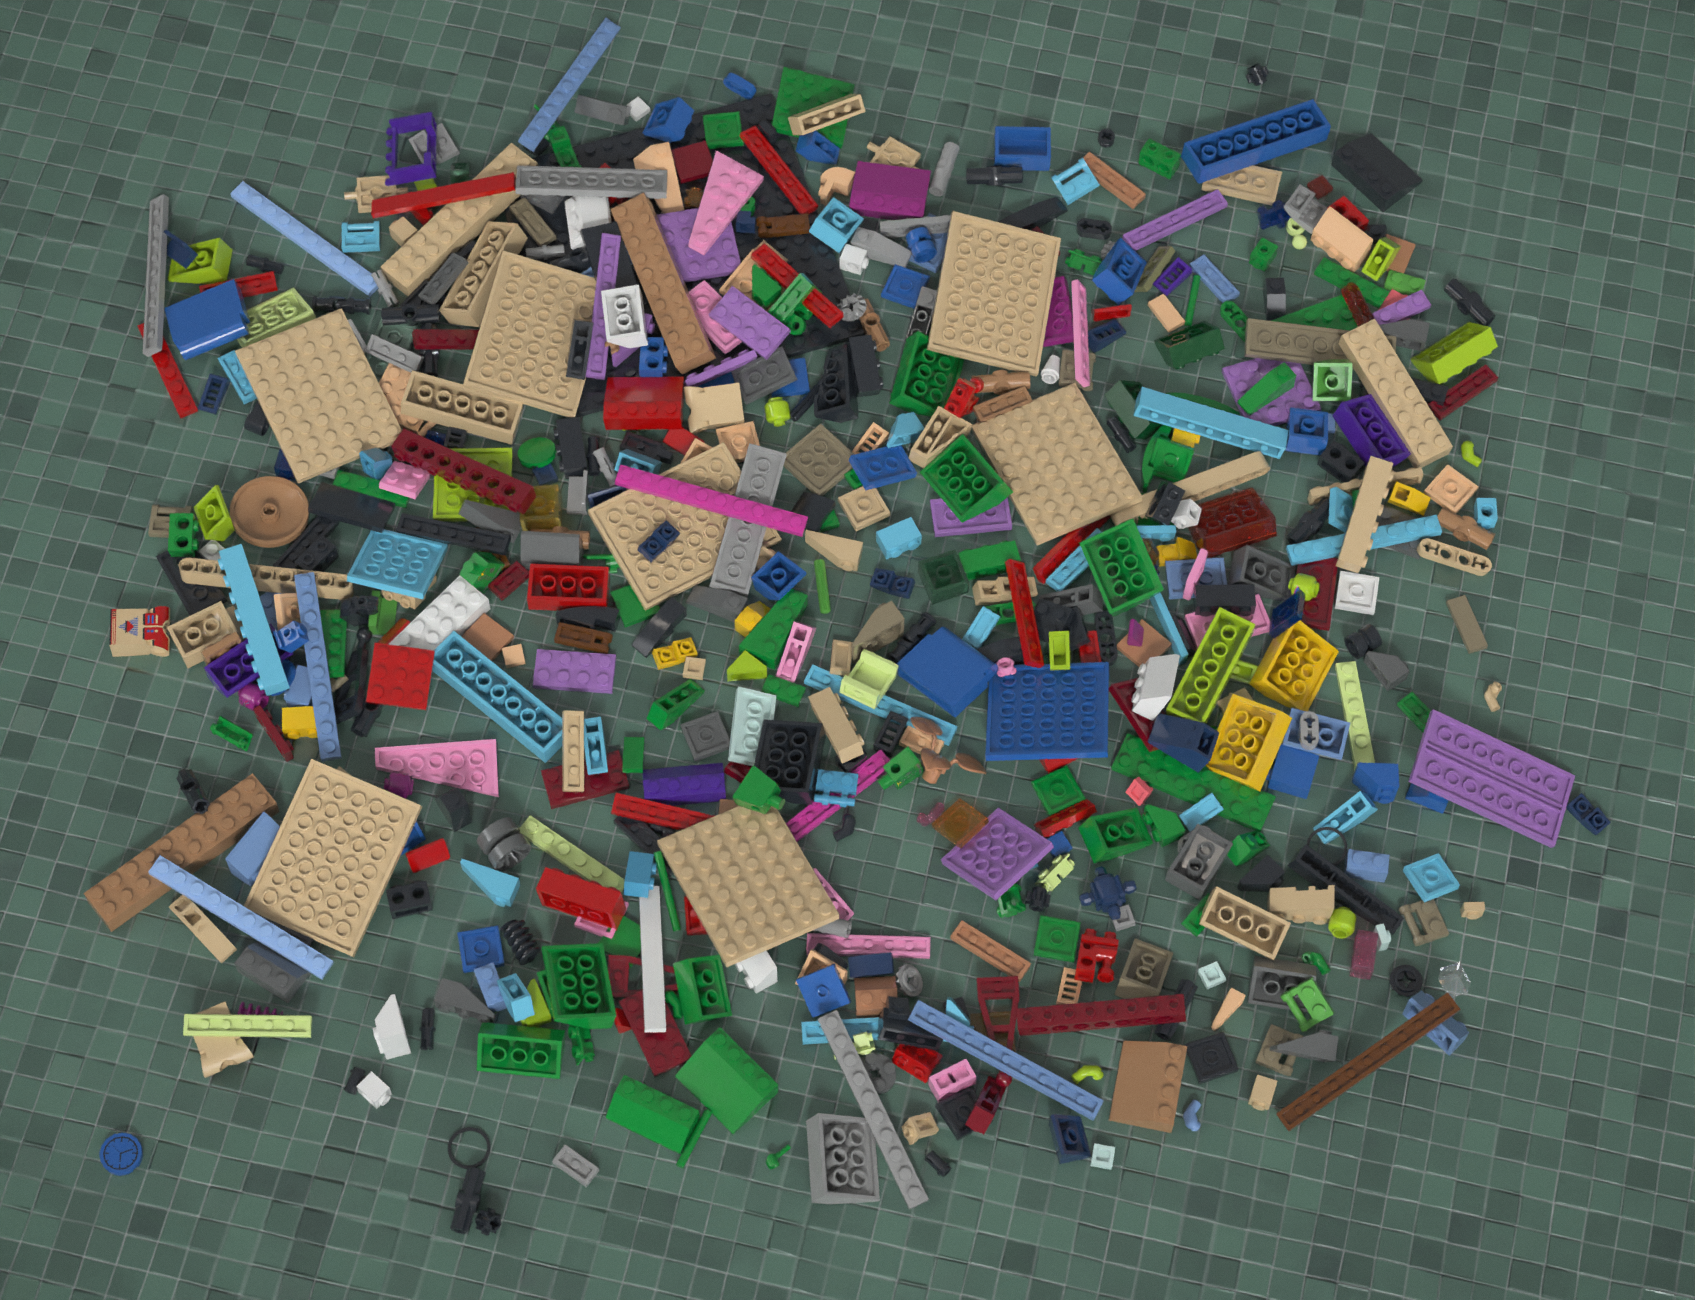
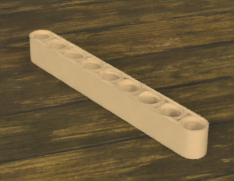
M1257 451L1172 484L1185 490L1181 500L1191 499L1195 502L1260 477L1270 470V466L1262 452ZM1157 490L1142 495V502L1111 514L1110 517L1114 525L1117 526L1132 518L1137 524L1139 516L1141 519L1145 517Z
M184 558L179 562L180 575L185 583L226 587L223 578L226 572L225 569H220L218 561ZM249 564L258 591L282 594L297 593L294 575L314 572L319 598L342 600L354 595L353 583L347 582L346 574Z

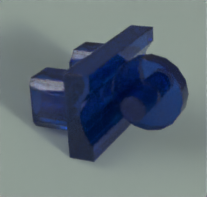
M1277 200L1272 204L1271 209H1267L1264 206L1258 208L1259 227L1262 230L1275 225L1279 229L1284 228L1285 221L1291 218L1284 208L1286 203Z

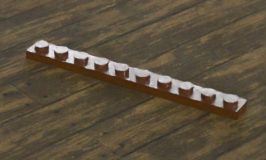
M1447 992L1276 1113L1277 1117L1288 1132H1290L1461 1009Z

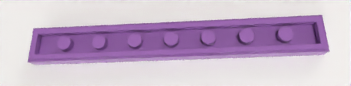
M602 233L592 314V322L594 324L586 377L605 379L608 347H605L604 344L607 338L601 291L615 289L621 241L620 235Z

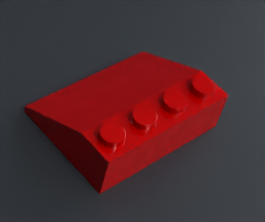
M608 377L603 410L605 429H682L684 377Z

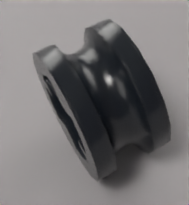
M1110 129L1101 130L1098 136L1099 145L1104 148L1111 147L1114 144V132Z

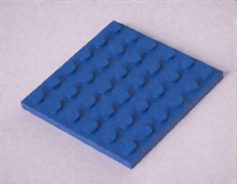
M1109 662L1071 663L1070 670L1050 671V664H1044L1041 668L1013 665L1017 671L1015 674L999 677L996 672L989 681L986 761L1108 757Z

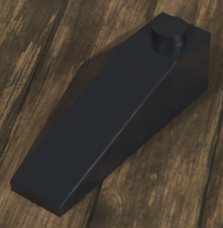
M844 344L829 348L823 367V377L818 383L820 387L814 397V416L838 423L858 419V402L848 345Z

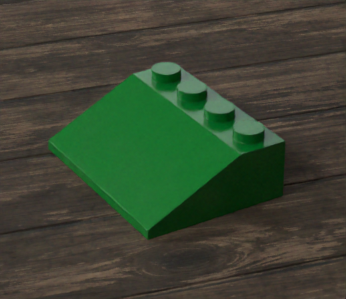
M917 331L906 339L889 403L907 412L932 417L938 406L945 407L957 380L960 378L964 359L927 350L929 336Z
M964 434L920 471L921 475L962 523L999 505L1013 493L1011 488Z
M1133 518L1079 543L1107 609L1113 617L1136 607L1164 591Z
M603 943L542 946L554 1021L587 1029L611 1028L616 1018Z
M720 1027L703 1042L675 1075V1078L711 1111L732 1134L737 1132L778 1093V1084Z

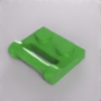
M1313 977L1280 995L1283 1002L1286 1001L1299 1022V1028L1302 1032L1334 1014V1010ZM1298 994L1312 1018L1306 1020L1293 996Z

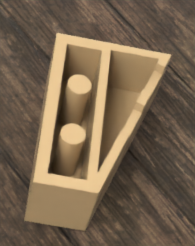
M938 406L913 445L909 460L925 468L962 434L967 437L970 434L972 424Z
M1329 885L1328 889L1316 890L1315 886H1309V890L1296 891V887L1270 888L1267 911L1284 920H1293L1295 923H1304L1305 921L1313 922L1317 925L1329 923V918H1331L1334 910L1335 885Z

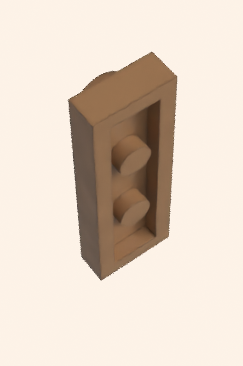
M1023 386L973 406V411L978 421L982 423L1029 404L1033 400L1026 387Z

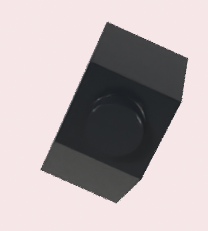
M1265 278L1263 287L1266 321H1272L1286 315L1284 278Z
M1267 855L1239 881L1237 889L1239 891L1269 892L1270 888L1281 886L1284 882L1285 871Z

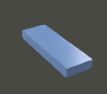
M1204 254L1189 264L1192 271L1201 277L1200 280L1222 303L1233 301L1240 295V292Z

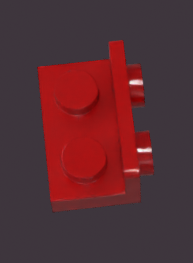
M899 1044L891 1061L899 1068L927 1083L931 1073L941 1062L943 1055L935 1050Z

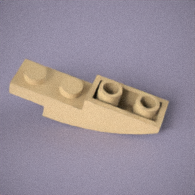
M181 895L169 906L171 911L221 964L237 950L189 898Z

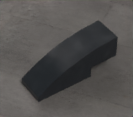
M671 597L640 632L632 647L647 658L653 649H657L674 632L673 629L687 616L686 608Z
M600 606L568 608L556 612L557 624L561 622L593 630L599 627L616 632L620 621V610Z

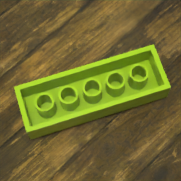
M1219 607L1166 709V715L1207 723L1254 633V623Z

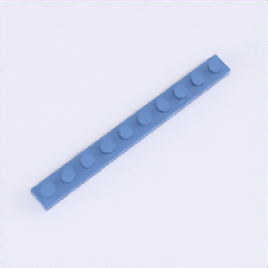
M607 18L604 19L518 140L520 144L533 152L618 34L620 26Z
M314 572L294 575L300 620L307 629L309 639L304 644L320 758L322 762L341 759Z
M920 1000L917 1001L908 1018L914 1024L1092 1121L1095 1119L1103 1103L1102 1099Z

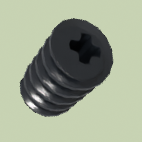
M515 919L505 923L500 930L504 933V938L508 940V945L512 947L511 950L515 953L516 959L520 960L519 964L525 965L537 957L541 948H533L537 945V941H530L533 938V934L526 935L530 929L529 927H523L526 924L525 920L518 921Z

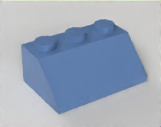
M1291 708L1289 716L1292 717L1282 745L1342 760L1350 722L1316 714L1319 720V741L1315 749L1305 750L1299 742V721L1301 715L1306 711ZM1307 718L1306 722L1308 723V728H1310L1312 722L1310 718ZM1308 734L1306 738L1309 744H1311L1313 741L1311 740L1310 734Z
M263 812L225 858L231 874L250 887L254 884L280 828L267 813Z
M1420 991L1408 1000L1402 1014L1409 1020L1435 1002V999L1430 994ZM1451 1017L1426 1036L1450 1056L1467 1038L1469 1032L1463 1023L1457 1022Z

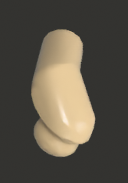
M1498 682L1490 684L1484 694L1491 712L1500 709L1496 698L1502 690V686Z

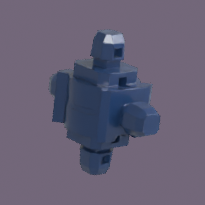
M1103 866L1097 867L1095 869L1096 878L1090 883L1091 891L1079 896L1082 906H1088L1094 902L1096 911L1102 909V912H1108L1112 920L1119 919L1121 916L1119 907L1126 903L1125 893L1131 894L1137 890L1136 884L1133 880L1124 881L1122 884L1119 875L1114 877L1113 874H1108Z

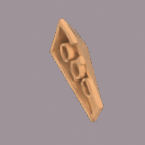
M665 142L650 145L633 159L635 169L667 170V199H655L656 204L663 214L683 211L684 207L670 144Z

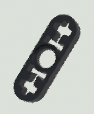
M1101 611L1095 615L1094 620L1101 662H1109V666H1112L1116 663L1118 656L1113 617L1108 611ZM1101 618L1106 620V628L1104 629L1103 623L1100 621ZM1107 634L1111 637V641L1103 642L1100 637ZM1106 648H1109L1111 659H1107V656H1105Z

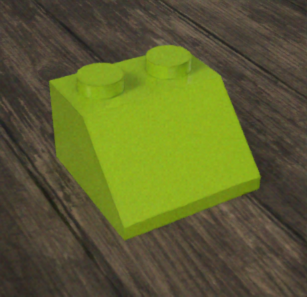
M215 485L194 506V510L205 539L225 541L235 530L219 485Z

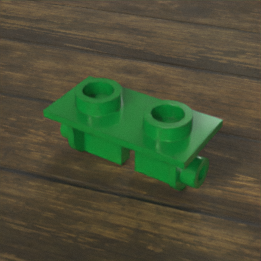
M1074 249V251L1068 250L1071 257L1067 256L1065 264L1068 267L1079 271L1082 265H1086L1083 272L1093 276L1102 262L1101 258L1094 255L1090 258L1078 249Z
M219 716L217 724L213 723L210 727L212 734L220 736L239 749L248 751L253 737L251 732L222 716Z
M569 1025L568 1036L572 1041V1056L575 1058L576 1065H579L583 1059H585V1062L593 1061L595 1056L592 1042L584 1041L591 1039L590 1030Z

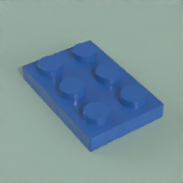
M901 445L891 448L886 446L851 455L849 458V462L865 491L912 479L917 475L915 468Z

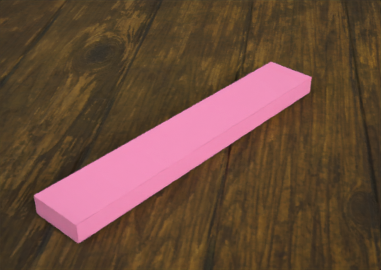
M1077 279L1071 281L1075 379L1083 387L1090 386L1086 288Z
M807 933L806 955H809L810 951L818 943H821L838 956L892 953L893 958L930 959V937L849 935L848 938L832 934Z

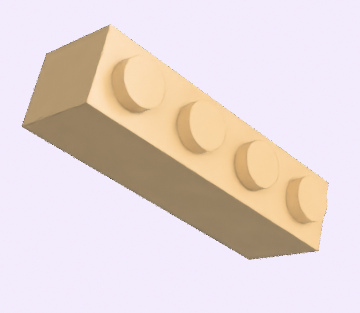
M850 94L790 116L788 120L793 135H805L866 111L861 94Z
M828 687L808 696L812 710L819 723L823 724L825 734L841 763L864 754L862 745H864L863 739L860 734L856 735L855 731L857 730L853 721H848V712L845 706H840L841 700L839 695L833 693L831 688Z

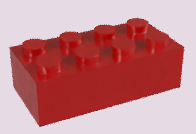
M530 564L527 593L529 610L560 611L581 606L608 607L609 567Z
M545 867L536 887L542 906L575 917H582L584 920L617 930L626 911L622 894L617 888H607L601 886L596 881L591 880L589 882L583 880L578 875L565 874L557 868L550 869Z

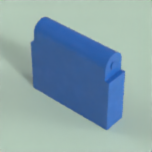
M234 279L164 308L172 340L185 360L249 334L247 326L250 323L242 291Z
M946 627L939 628L932 636L928 634L897 663L898 676L953 717H957L988 687L987 682L994 677L998 670L997 664Z

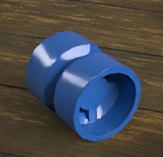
M919 227L906 235V241L916 262H928L936 256L937 249L927 228Z

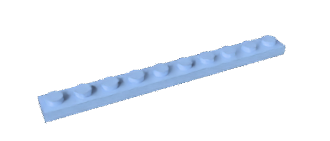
M244 181L230 193L234 200L369 297L378 289L371 276L372 273Z
M161 855L148 871L149 875L319 979L323 980L333 965V960Z

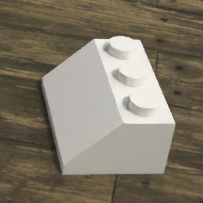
M573 196L565 201L571 249H585L580 230L611 223L608 197Z
M639 285L601 291L607 342L627 348L648 345L643 298Z
M1180 655L1150 657L1145 664L1142 663L1137 672L1139 678L1134 686L1136 692L1131 700L1133 702V712L1152 721L1157 717L1172 697Z
M767 950L735 964L737 970L744 973V981L748 988H753L755 993L777 982V967Z
M393 994L390 995L375 1019L376 1027L373 1028L380 1054L384 1053L386 1060L411 1053L402 1014L396 996Z

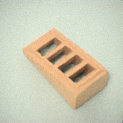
M873 422L852 452L859 454L858 451L860 449L865 452L870 451L863 446L865 443L872 447V450L881 448L888 439L889 432ZM875 432L881 437L878 439L873 435V433ZM871 438L877 443L874 445L868 439Z
M1064 967L1056 1005L1078 1003L1082 981L1066 977L1067 974L1075 975V969ZM1065 981L1076 983L1077 986L1065 984ZM1064 988L1070 989V990H1075L1076 993L1067 992V991H1063V990H1064ZM1062 995L1074 997V1000L1062 998Z
M1233 988L1229 990L1213 1021L1211 1030L1216 1031L1241 1006L1245 999V994Z

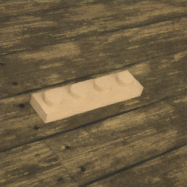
M584 711L562 712L563 792L584 791Z

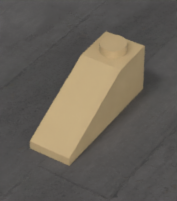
M806 530L805 542L837 567L845 571H858L863 552V542Z

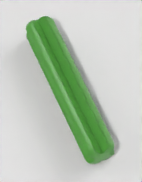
M817 559L814 561L820 613L827 614L830 613L831 607L825 561Z

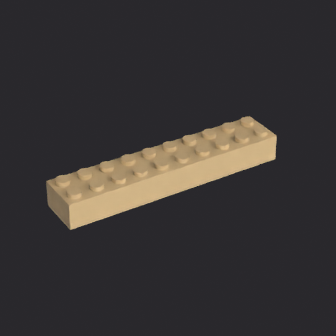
M511 143L473 180L514 172L517 176V166L539 165ZM515 190L446 204L381 266L386 280L408 297L425 279L431 280L430 276L446 262L449 254L457 252L469 240H474L483 231L488 221L493 222L521 194H516Z

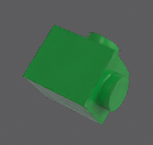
M1262 237L1251 252L1249 264L1265 272L1276 257L1278 246Z

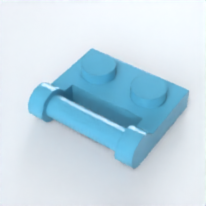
M1083 158L1059 175L1055 174L1051 177L1068 205L1100 186ZM1082 168L1085 171L1064 185L1061 184L1063 180Z
M380 221L358 224L342 222L343 253L380 251ZM367 230H374V231H370V232H349V231H367Z

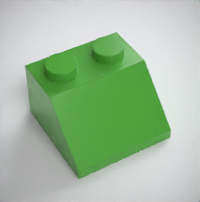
M1328 359L1314 362L1312 401L1351 400L1353 363L1349 359Z

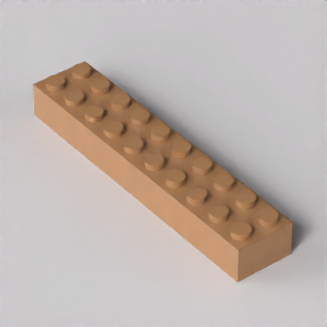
M642 193L610 209L615 222L617 221L620 234L675 367L683 375L716 359L651 201L645 193Z
M252 773L211 802L207 812L203 814L196 813L86 891L84 895L88 903L111 932L172 889L148 873L160 855L188 873L193 874L241 840L263 812L267 813L270 817L280 812L277 803Z

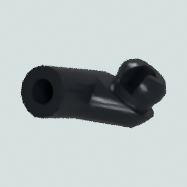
M845 814L842 818L844 820L842 828L833 832L837 842L853 834L856 825V819L853 815Z
M656 824L651 825V830L660 833L662 838L674 834L672 828Z

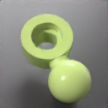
M1290 218L1286 224V231L1291 236H1294L1292 239L1293 247L1303 249L1307 244V239L1302 235L1305 229Z

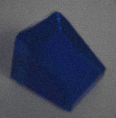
M435 430L427 431L426 439L444 446L446 433Z

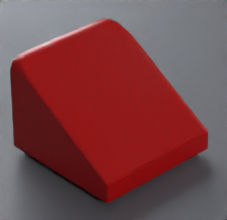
M615 1008L616 1018L614 1023L618 1033L621 1034L631 1030L623 1010Z

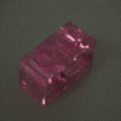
M1364 930L1357 931L1354 939L1349 976L1370 980L1374 971L1379 933Z

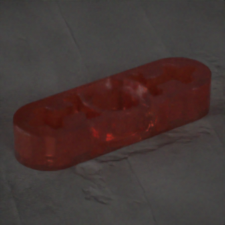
M1352 282L1344 286L1341 292L1357 326L1359 327L1373 320L1374 317L1359 287Z

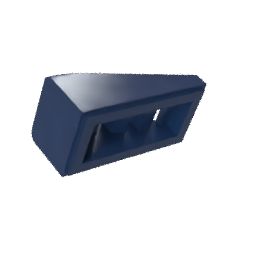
M1116 319L1088 331V347L1095 353L1124 336L1126 331Z
M210 373L197 409L216 415L228 390L229 379ZM214 383L220 384L221 387L219 388L213 385ZM211 390L219 391V393H211ZM208 396H211V397H214V398H217V399H216V401H213V400L208 399ZM205 403L213 404L214 407L210 408L204 405Z

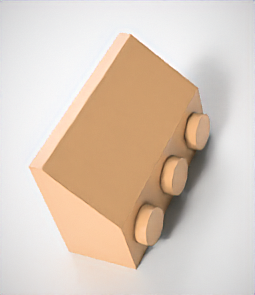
M1332 207L1326 210L1314 228L1311 241L1316 247L1323 249L1329 257L1336 259L1345 269L1353 273L1368 260L1373 243L1371 237Z

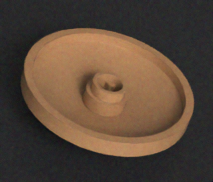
M265 476L253 479L238 489L230 504V518L235 532L244 541L258 547L274 548L292 542L304 531L309 519V505L304 492L295 483L281 477Z

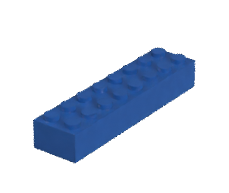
M1312 99L1185 142L1181 158L1197 183L1200 184L1325 141L1328 138L1331 125Z

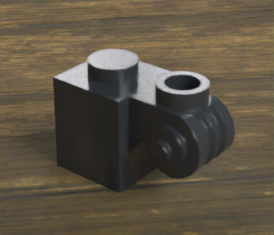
M362 595L360 597L353 596L342 599L340 618L354 627L369 623V615L378 613L379 598Z

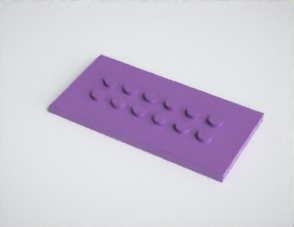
M1433 709L1430 711L1408 782L1552 848L1557 841L1575 775Z

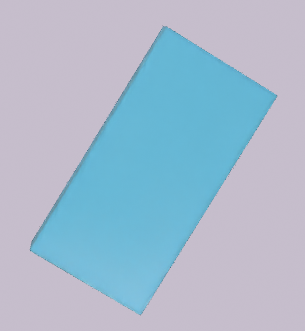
M983 606L964 635L963 640L976 649L982 647L999 621L1000 616Z
M1210 793L1180 814L1179 817L1191 832L1197 824H1204L1224 809L1213 793Z

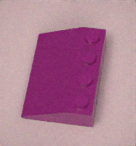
M858 161L849 208L864 217L887 220L923 218L925 216L931 170Z

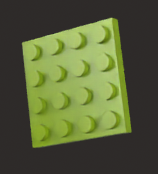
M512 448L451 449L512 477ZM438 475L434 476L433 520L443 522L468 521L459 515V510L464 500L510 510L502 504H495L489 498L479 497L469 489L464 490L458 484L448 483Z

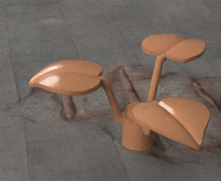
M924 717L910 718L912 725L919 732L931 735L933 738L931 749L922 748L920 751L925 767L922 778L925 781L936 784L940 775L945 774L946 770H949L954 763H958L965 770L986 775L987 772L982 764L969 754L957 753L955 755L956 758L951 762L934 751L937 735L941 736L943 733L940 726Z

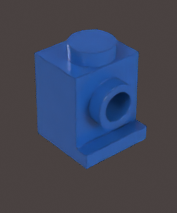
M292 621L279 631H273L279 649L290 653L309 641L305 625L296 621Z

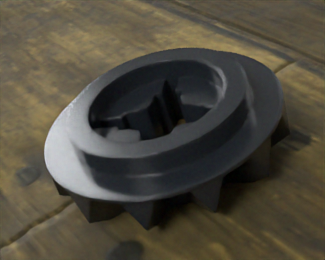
M1400 965L1391 972L1389 983L1392 990L1397 992L1399 996L1409 997L1416 995L1421 990L1423 978L1415 967ZM1404 975L1408 981H1411L1407 988L1403 982H1400L1403 980Z

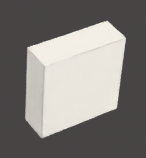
M639 97L627 104V106H631L630 116L636 122L650 112V107Z

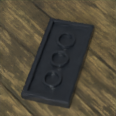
M617 221L580 230L595 281L597 279L602 233L621 236ZM622 237L615 288L637 285Z
M322 482L308 507V512L382 533L395 509V503Z
M188 542L181 543L179 547L187 546ZM168 550L156 556L189 616L220 601L223 604L227 602L220 587L189 584L182 580L179 562L184 558L203 559L198 550H195V557H171Z

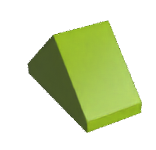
M1069 631L1049 632L1050 671L1070 670Z
M746 650L727 669L728 682L767 678V666Z

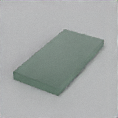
M381 318L375 335L411 350L413 345L412 332L413 329H418V326H409L407 324L383 326ZM368 353L366 359L379 383L389 363Z

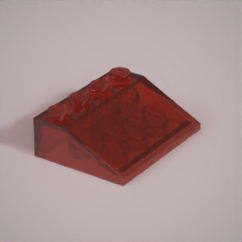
M1253 488L1197 504L1202 508L1198 525L1188 527L1199 551L1201 548L1207 550V558L1277 536L1276 518Z

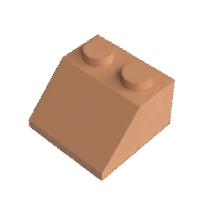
M895 976L854 978L856 1019L880 1017L883 1007L886 1008L888 996L898 997Z

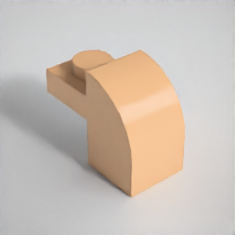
M833 167L826 170L821 175V187L818 192L820 204L827 206L834 192L848 196L853 187L855 172L842 167Z

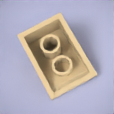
M222 601L167 627L187 668L204 661L201 652L208 645L219 642L227 634L234 632L238 634Z

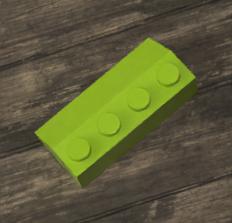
M1468 322L1410 360L1429 382L1443 384L1451 376L1461 373L1465 367L1475 364L1479 358L1491 354L1492 350L1498 346L1491 327Z

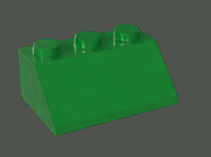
M720 955L688 958L673 963L685 1025L732 1016Z

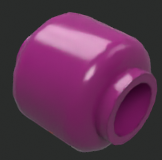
M250 682L238 691L239 703L252 711L259 705L264 709L268 704L269 696L266 695L265 690L260 691L259 685Z
M392 772L389 775V779L385 778L383 789L407 799L408 795H412L414 780L410 778L409 774Z

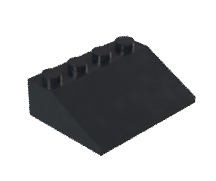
M1371 133L1348 142L1334 153L1331 164L1382 212H1385L1423 182L1415 172Z
M766 719L763 721L754 766L778 784L781 790L778 796L785 799L786 802L792 804H813L818 769H820L826 739L823 724Z

